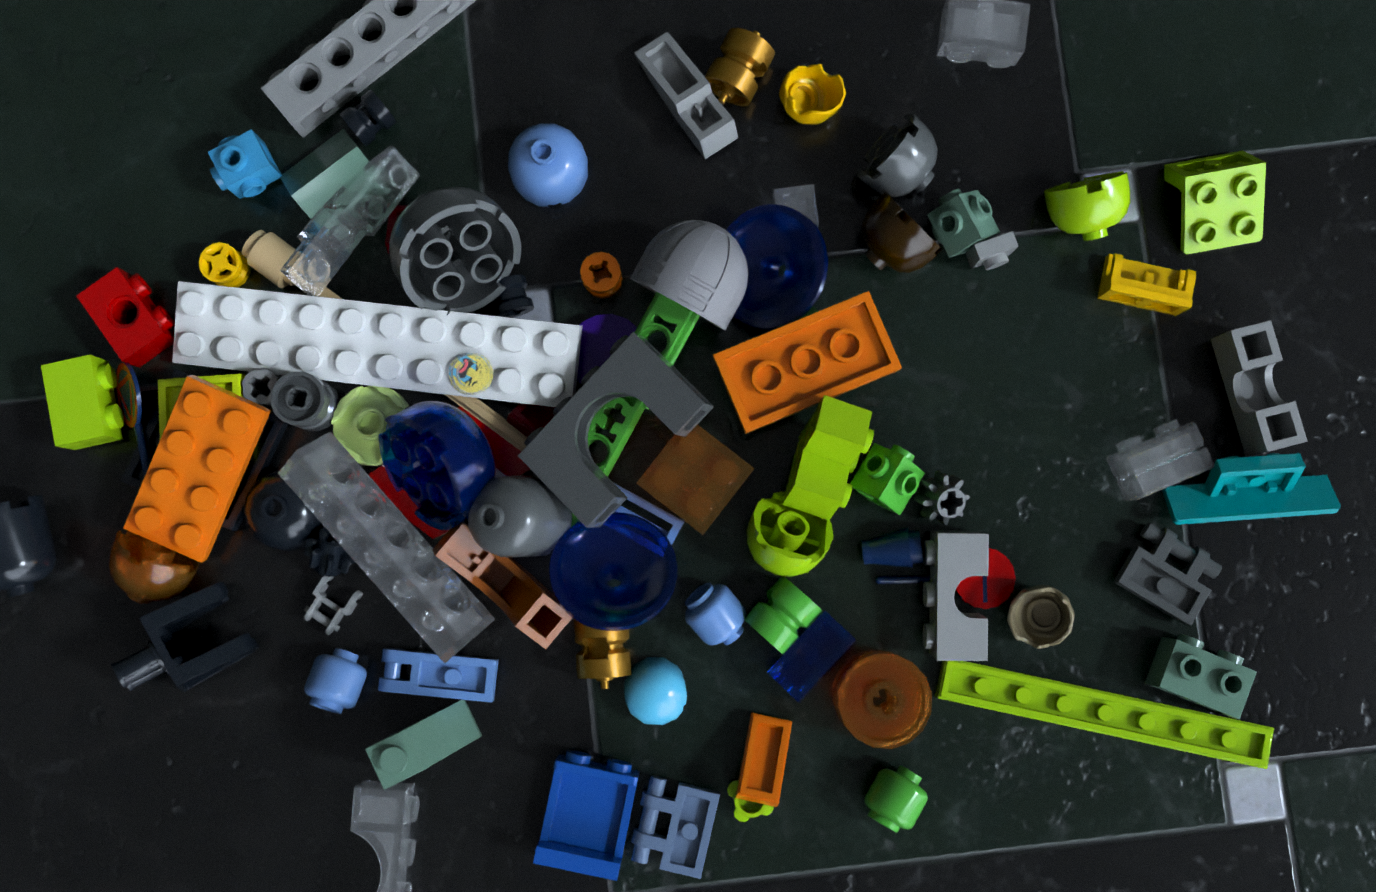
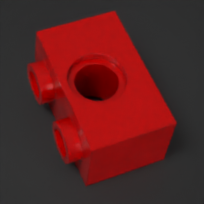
M116 267L80 292L76 297L121 361L140 368L174 344V331L171 327L175 325V322L162 306H155L148 296L152 293V289L138 273L132 275ZM136 307L137 316L133 322L128 324L127 315L131 309Z

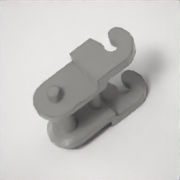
M334 576L322 577L312 593L316 596L310 607L306 606L304 609L306 612L304 620L309 621L311 618L317 620L327 627L325 632L327 635H330L334 630L337 632L340 629L338 624L344 615H351L357 606L356 601L363 596V592L357 590L345 607H340L327 599L325 593L328 588L327 582L331 581ZM322 603L336 611L333 619L318 611Z

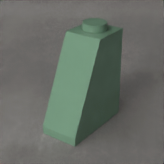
M460 700L389 735L365 750L385 790L429 768L480 738L482 734L466 700Z

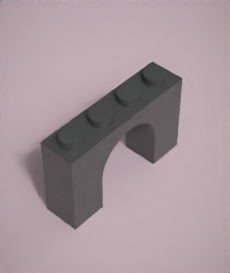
M632 332L630 336L625 335L614 343L609 352L611 356L601 367L596 366L583 377L581 380L583 386L573 397L563 399L555 407L552 413L554 417L544 428H537L527 437L524 442L526 447L518 455L586 528H600L628 498L596 465L589 451L588 432L591 422L596 413L605 404L621 397H636L675 435L686 437L714 408L646 338L635 332Z

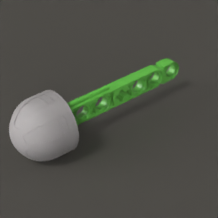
M702 220L677 222L660 231L647 246L630 277L633 281L655 293L635 333L648 340L651 334L663 332L667 338V345L661 354L674 365L699 318L726 330L744 297L748 283L746 258L736 239L722 227ZM660 317L667 323L677 326L674 332L668 327L658 324ZM621 397L608 402L596 413L591 422L588 432V446L590 447L593 442L599 440L605 443L607 456L603 462L596 465L607 477L645 408L649 410L636 397ZM623 406L621 414L626 417L623 423L615 422L609 432L617 435L615 441L609 436L599 434L600 428L610 429L614 418L609 415L612 408L619 410ZM573 513L569 535L566 540H561L560 542H568L573 539L582 526V523Z

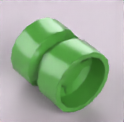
M781 576L767 592L769 601L767 603L758 602L744 620L779 652L785 655L799 639L797 632L799 627L808 629L822 613V610L792 582Z

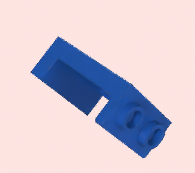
M567 750L566 756L559 754L554 762L553 779L533 864L617 881L640 771L632 770V763L627 761L608 759L607 764L590 761L591 755L588 753Z

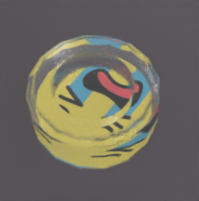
M464 353L457 356L451 362L449 380L458 392L465 395H476L484 392L491 385L493 368L485 356L478 353Z

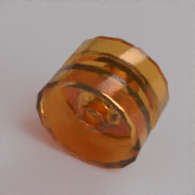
M868 650L853 655L840 667L833 682L832 703L837 718L857 740L873 748L893 749L910 743L924 730L931 715L932 693L925 675L913 662L889 651ZM883 689L886 693L885 701L881 704L873 703V698L880 697L878 691Z

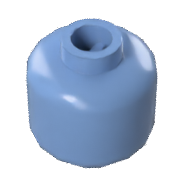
M705 583L687 598L685 602L687 607L685 621L704 643L713 646L723 642L725 645H729L742 635L744 631L742 624L746 617V609L726 585Z
M338 648L334 649L332 655L322 654L317 656L304 687L305 693L311 697L309 704L337 714H342L343 709L353 708L357 704L367 677L366 669L357 664L359 656Z

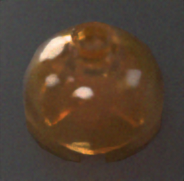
M121 530L116 533L109 556V570L112 579L121 590L127 593L130 599L139 603H151L152 601L176 597L190 585L200 565V562L128 530L126 534H122Z

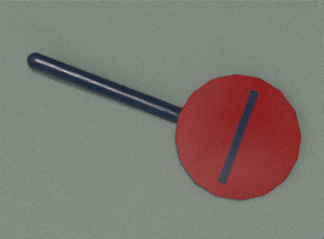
M989 548L988 576L968 577L959 583L956 591L963 601L973 607L982 609L998 607L1009 598L1014 590L1016 580L1014 567L1007 556L996 549ZM930 575L878 576L875 581L877 584H915L930 582Z

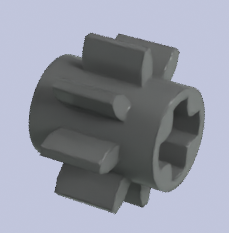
M939 470L935 471L934 478L921 479L918 495L914 497L915 501L924 505L920 515L930 521L936 519L944 525H948L949 518L963 516L962 511L965 508L966 500L970 499L969 495L959 490L964 481L954 475L948 477V475Z

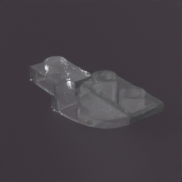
M393 146L387 147L349 179L315 214L297 236L301 244L280 271L309 296L319 297L365 235L374 236L420 174Z

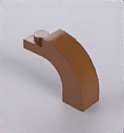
M460 518L432 549L436 557L474 584L496 603L516 628L545 649L548 648L574 617L541 582L512 557H500L484 551L474 541L468 524Z

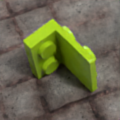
M1242 150L1164 165V180L1182 192L1181 251L1183 253L1193 254L1262 240L1266 176L1265 161Z

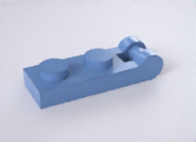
M383 648L381 661L385 662L384 677H379L378 691L491 703L494 701L499 659L412 651L399 648ZM402 664L412 665L410 680L400 678Z

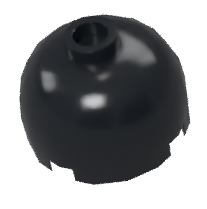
M282 469L267 473L253 483L245 497L243 514L246 526L256 540L272 549L295 551L305 547L307 538H315L317 529H322L330 524L331 500L328 499L327 493L323 488L324 486L319 479L304 471Z

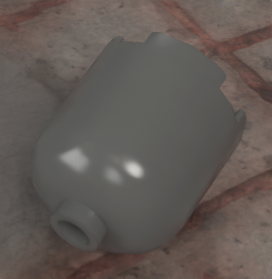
M537 475L503 476L490 479L479 486L474 493L467 512L468 528L474 541L484 551L500 557L547 556L557 547L561 540H566L572 524V512Z

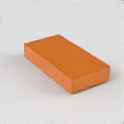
M751 713L735 798L774 807L779 805L792 721Z

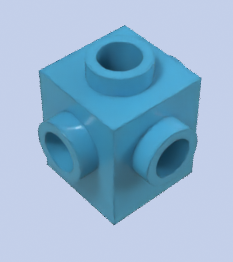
M252 129L239 136L226 137L219 142L218 147L208 151L214 167L210 168V172L221 190L228 189L239 199L253 197L262 193L266 189V185L278 180L282 176L267 145Z

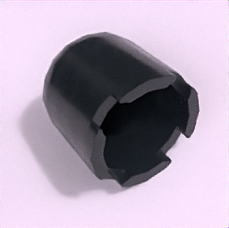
M43 495L27 497V500L10 503V501L0 503V591L6 590L7 597L9 598L35 591L33 583L46 578L53 571L56 564V552Z

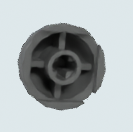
M915 114L905 115L903 118L908 123L901 128L895 123L890 126L866 153L864 159L870 163L865 172L860 167L857 170V177L869 188L881 195L886 192L890 197L904 196L914 189L920 192L928 186L935 175L931 170L937 160L938 148L931 131Z

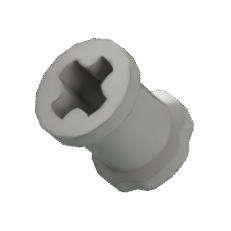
M267 369L251 370L242 381L243 396L250 401L273 410L271 406V392L274 384L282 376L275 375ZM266 383H268L267 386L271 390L268 396H265L266 392L262 389Z

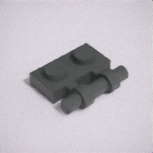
M1148 522L1143 527L1140 536L1152 542V549L1148 552L1139 546L1133 547L1113 582L1182 624L1192 626L1212 591L1199 583L1198 579L1202 573L1215 579L1221 572L1222 565L1210 559V553L1198 546L1192 548L1178 540V534L1166 527L1160 529ZM1169 553L1185 562L1182 572L1165 562Z

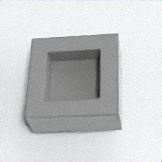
M1013 231L974 244L966 253V257L971 269L984 265L986 270L994 269L1009 262L1008 256L1018 247V243Z

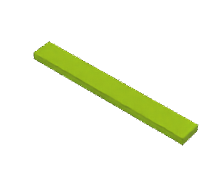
M942 661L935 697L938 699L1263 769L1268 767L1274 732L1273 727L968 661Z

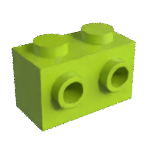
M85 355L41 365L56 447L78 450L123 440L121 428L124 426V416L121 408L116 404L114 388L117 386V377L109 361L93 355Z

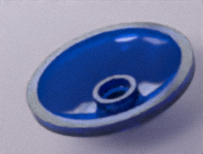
M767 204L752 208L735 219L726 231L736 239L745 255L748 266V283L744 297L733 317L746 325L763 329L779 328L800 319L818 300L827 277L828 255L819 229L811 219L800 211L777 204ZM782 264H785L786 271L783 276L779 277L778 269Z
M614 512L600 528H586L579 521L562 535L551 556L549 567L550 582L556 600L564 611L576 621L599 630H627L648 622L667 605L677 581V560L670 541L654 524L633 514ZM611 579H617L621 584L617 587H611L607 582Z

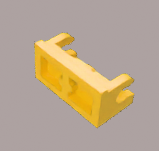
M1114 253V255L1108 254L1105 258L1097 299L1177 316L1192 308L1196 271L1189 269L1174 270L1124 259L1123 255Z

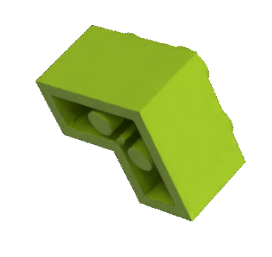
M826 395L823 396L799 436L782 505L826 520H830L839 507H846L852 492V484L847 483L849 473L852 474L854 472L860 453L866 454L874 437V430L869 429L872 411Z

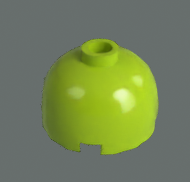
M1124 171L1086 177L1083 181L1072 184L1067 182L1044 190L1047 209L1054 224L1058 229L1068 234H1082L1083 241L1108 236L1107 228L1119 223L1124 218L1130 204L1128 175Z
M781 491L774 493L772 498L765 500L763 498L757 503L746 530L747 544L754 560L762 568L777 576L793 577L807 573L818 565L828 552L834 536L830 520L825 519L824 521L823 518L782 505L785 492Z

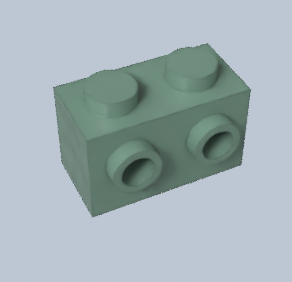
M1180 633L1177 639L1162 637L1145 684L1219 714L1240 720L1257 671L1242 666L1244 658L1220 649H1218L1216 655L1202 650L1204 642Z

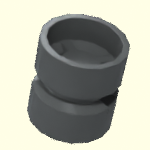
M303 371L290 372L282 376L274 384L271 392V406L275 415L285 423L308 431H321L330 427L333 414L340 401L337 391L329 383Z

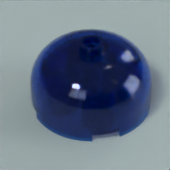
M440 401L418 402L385 418L384 420L387 422L386 431L379 434V449L385 470L397 493L404 489L418 507L414 514L433 528L449 530L467 520L468 512L481 490L490 479L496 477L492 449L476 422L459 408ZM418 461L420 465L413 468V463Z

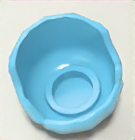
M647 657L634 664L631 668V675H628L624 682V698L630 713L647 725H664L677 719L687 701L686 685L680 668L664 657Z

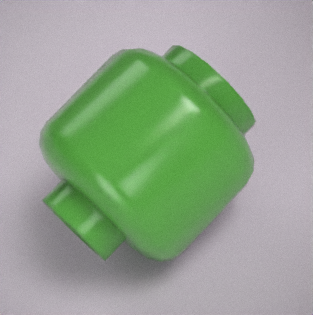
M899 765L896 772L891 769L880 770L864 798L865 805L870 809L867 816L895 833L900 828L911 829L928 800L927 793L919 786L922 778Z

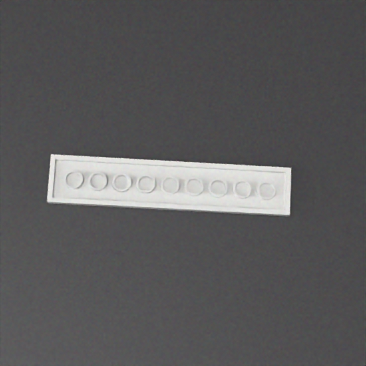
M178 281L172 363L248 372L251 370L267 369L275 375L282 376L290 372L303 371L325 381L556 407L563 399L573 397L576 394L583 325L454 311L447 315L448 311L445 310L436 311L428 308L421 309L419 307ZM467 355H477L484 358L491 368L490 382L481 391L468 392L463 390L455 379V367L460 359Z

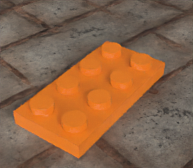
M869 291L713 354V359L745 434L820 403L824 395L834 398L902 369Z
M195 375L187 376L123 529L202 563L207 560L271 410Z

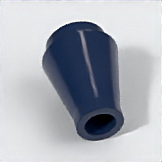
M908 527L872 539L861 540L864 565L879 564L913 568V564L923 563L919 530L909 531Z

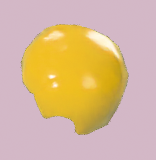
M822 64L796 66L783 78L779 97L787 114L795 121L809 125L821 124L832 117L842 107L846 96L843 78L839 74H827L823 70Z

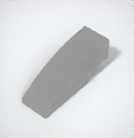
M668 32L634 53L642 69L672 115L705 159L738 139L734 119L714 96L708 80Z

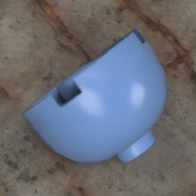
M539 123L526 128L514 139L508 154V172L515 190L526 201L539 207H548V205L559 203L563 205L570 202L582 191L588 178V159L582 143L569 129L558 124Z

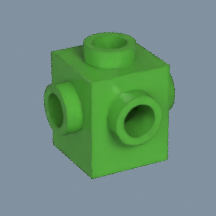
M874 443L850 484H852L853 489L870 502L897 515H901L909 499L916 492L919 482L925 473L912 462L915 456L904 448L893 444L891 449Z

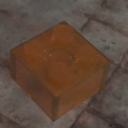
M697 424L686 437L674 434L636 484L703 536L755 468Z

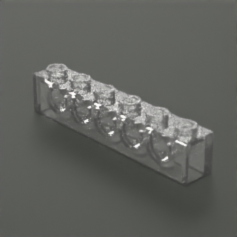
M331 432L297 449L278 472L280 477L444 663L448 662L495 620L452 569L434 555L430 544Z

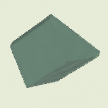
M344 128L280 177L291 197L329 240L393 192Z

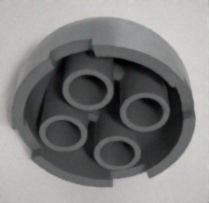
M448 186L431 190L419 196L402 211L394 224L390 236L389 258L397 281L410 300L419 308L423 309L425 307L436 311L445 310L448 311L447 315L451 311L470 313L489 304L506 289L499 281L509 276L514 264L520 263L521 240L512 220L492 198L471 188Z

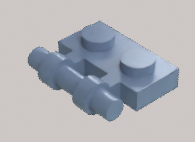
M651 775L648 789L642 792L640 800L643 810L639 827L634 828L631 843L634 844L631 860L647 864L651 849L661 851L663 853L659 869L701 879L720 792L679 782L676 797L671 798L663 795L667 779ZM659 811L672 814L667 836L655 832Z

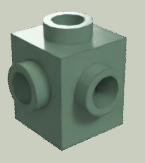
M960 189L953 190L938 200L940 204L938 208L927 214L932 223L933 234L943 244L949 258L967 253L974 244L991 239L1001 233L992 217L990 203L980 194L979 190L962 193Z

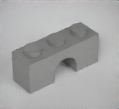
M1271 320L1234 329L1212 338L1211 343L1245 456L1308 442L1296 401L1289 403L1283 401L1273 383V367L1277 362L1283 361Z
M930 530V540H925L923 545L924 564L930 565V582H924L923 603L925 607H929V623H924L923 646L925 649H929V654L937 661H988V618L980 613L960 612L956 607L954 594L962 580L971 576H988L989 534L982 531Z

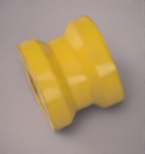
M213 243L206 247L200 255L199 268L201 273L208 280L219 286L238 288L249 278L250 266L247 264V258L229 244Z

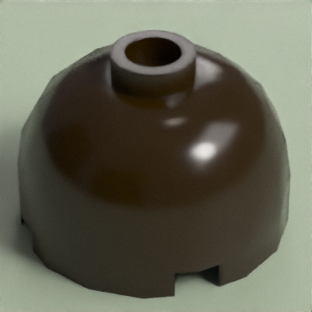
M886 192L872 205L865 215L862 224V237L869 246V249L864 254L881 271L886 266L896 272L910 273L916 271L932 261L943 250Z

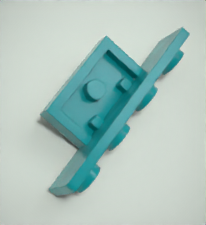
M1270 453L1264 456H1229L1223 459H1216L1205 484L1164 486L1162 490L1171 519L1176 525L1337 513L1341 507L1327 475L1300 477L1306 467L1300 453Z

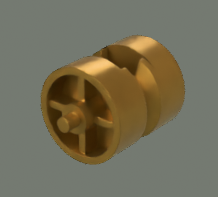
M736 27L729 29L720 46L724 57L715 58L705 75V78L710 83L712 93L719 97L718 100L723 105L727 101L737 106H748L758 89L754 78L764 75L775 56L772 46L760 37L761 34L756 30L751 32Z
M597 604L596 613H592L593 617L574 619L575 642L582 646V650L576 654V671L578 679H596V681H600L601 689H609V681L613 680L614 677L631 675L630 651L623 646V643L629 639L628 615L609 616V612H605L604 604Z

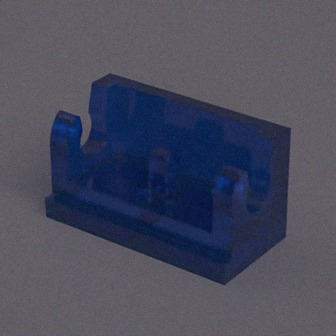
M824 611L767 673L797 702L801 703L857 643L856 639Z

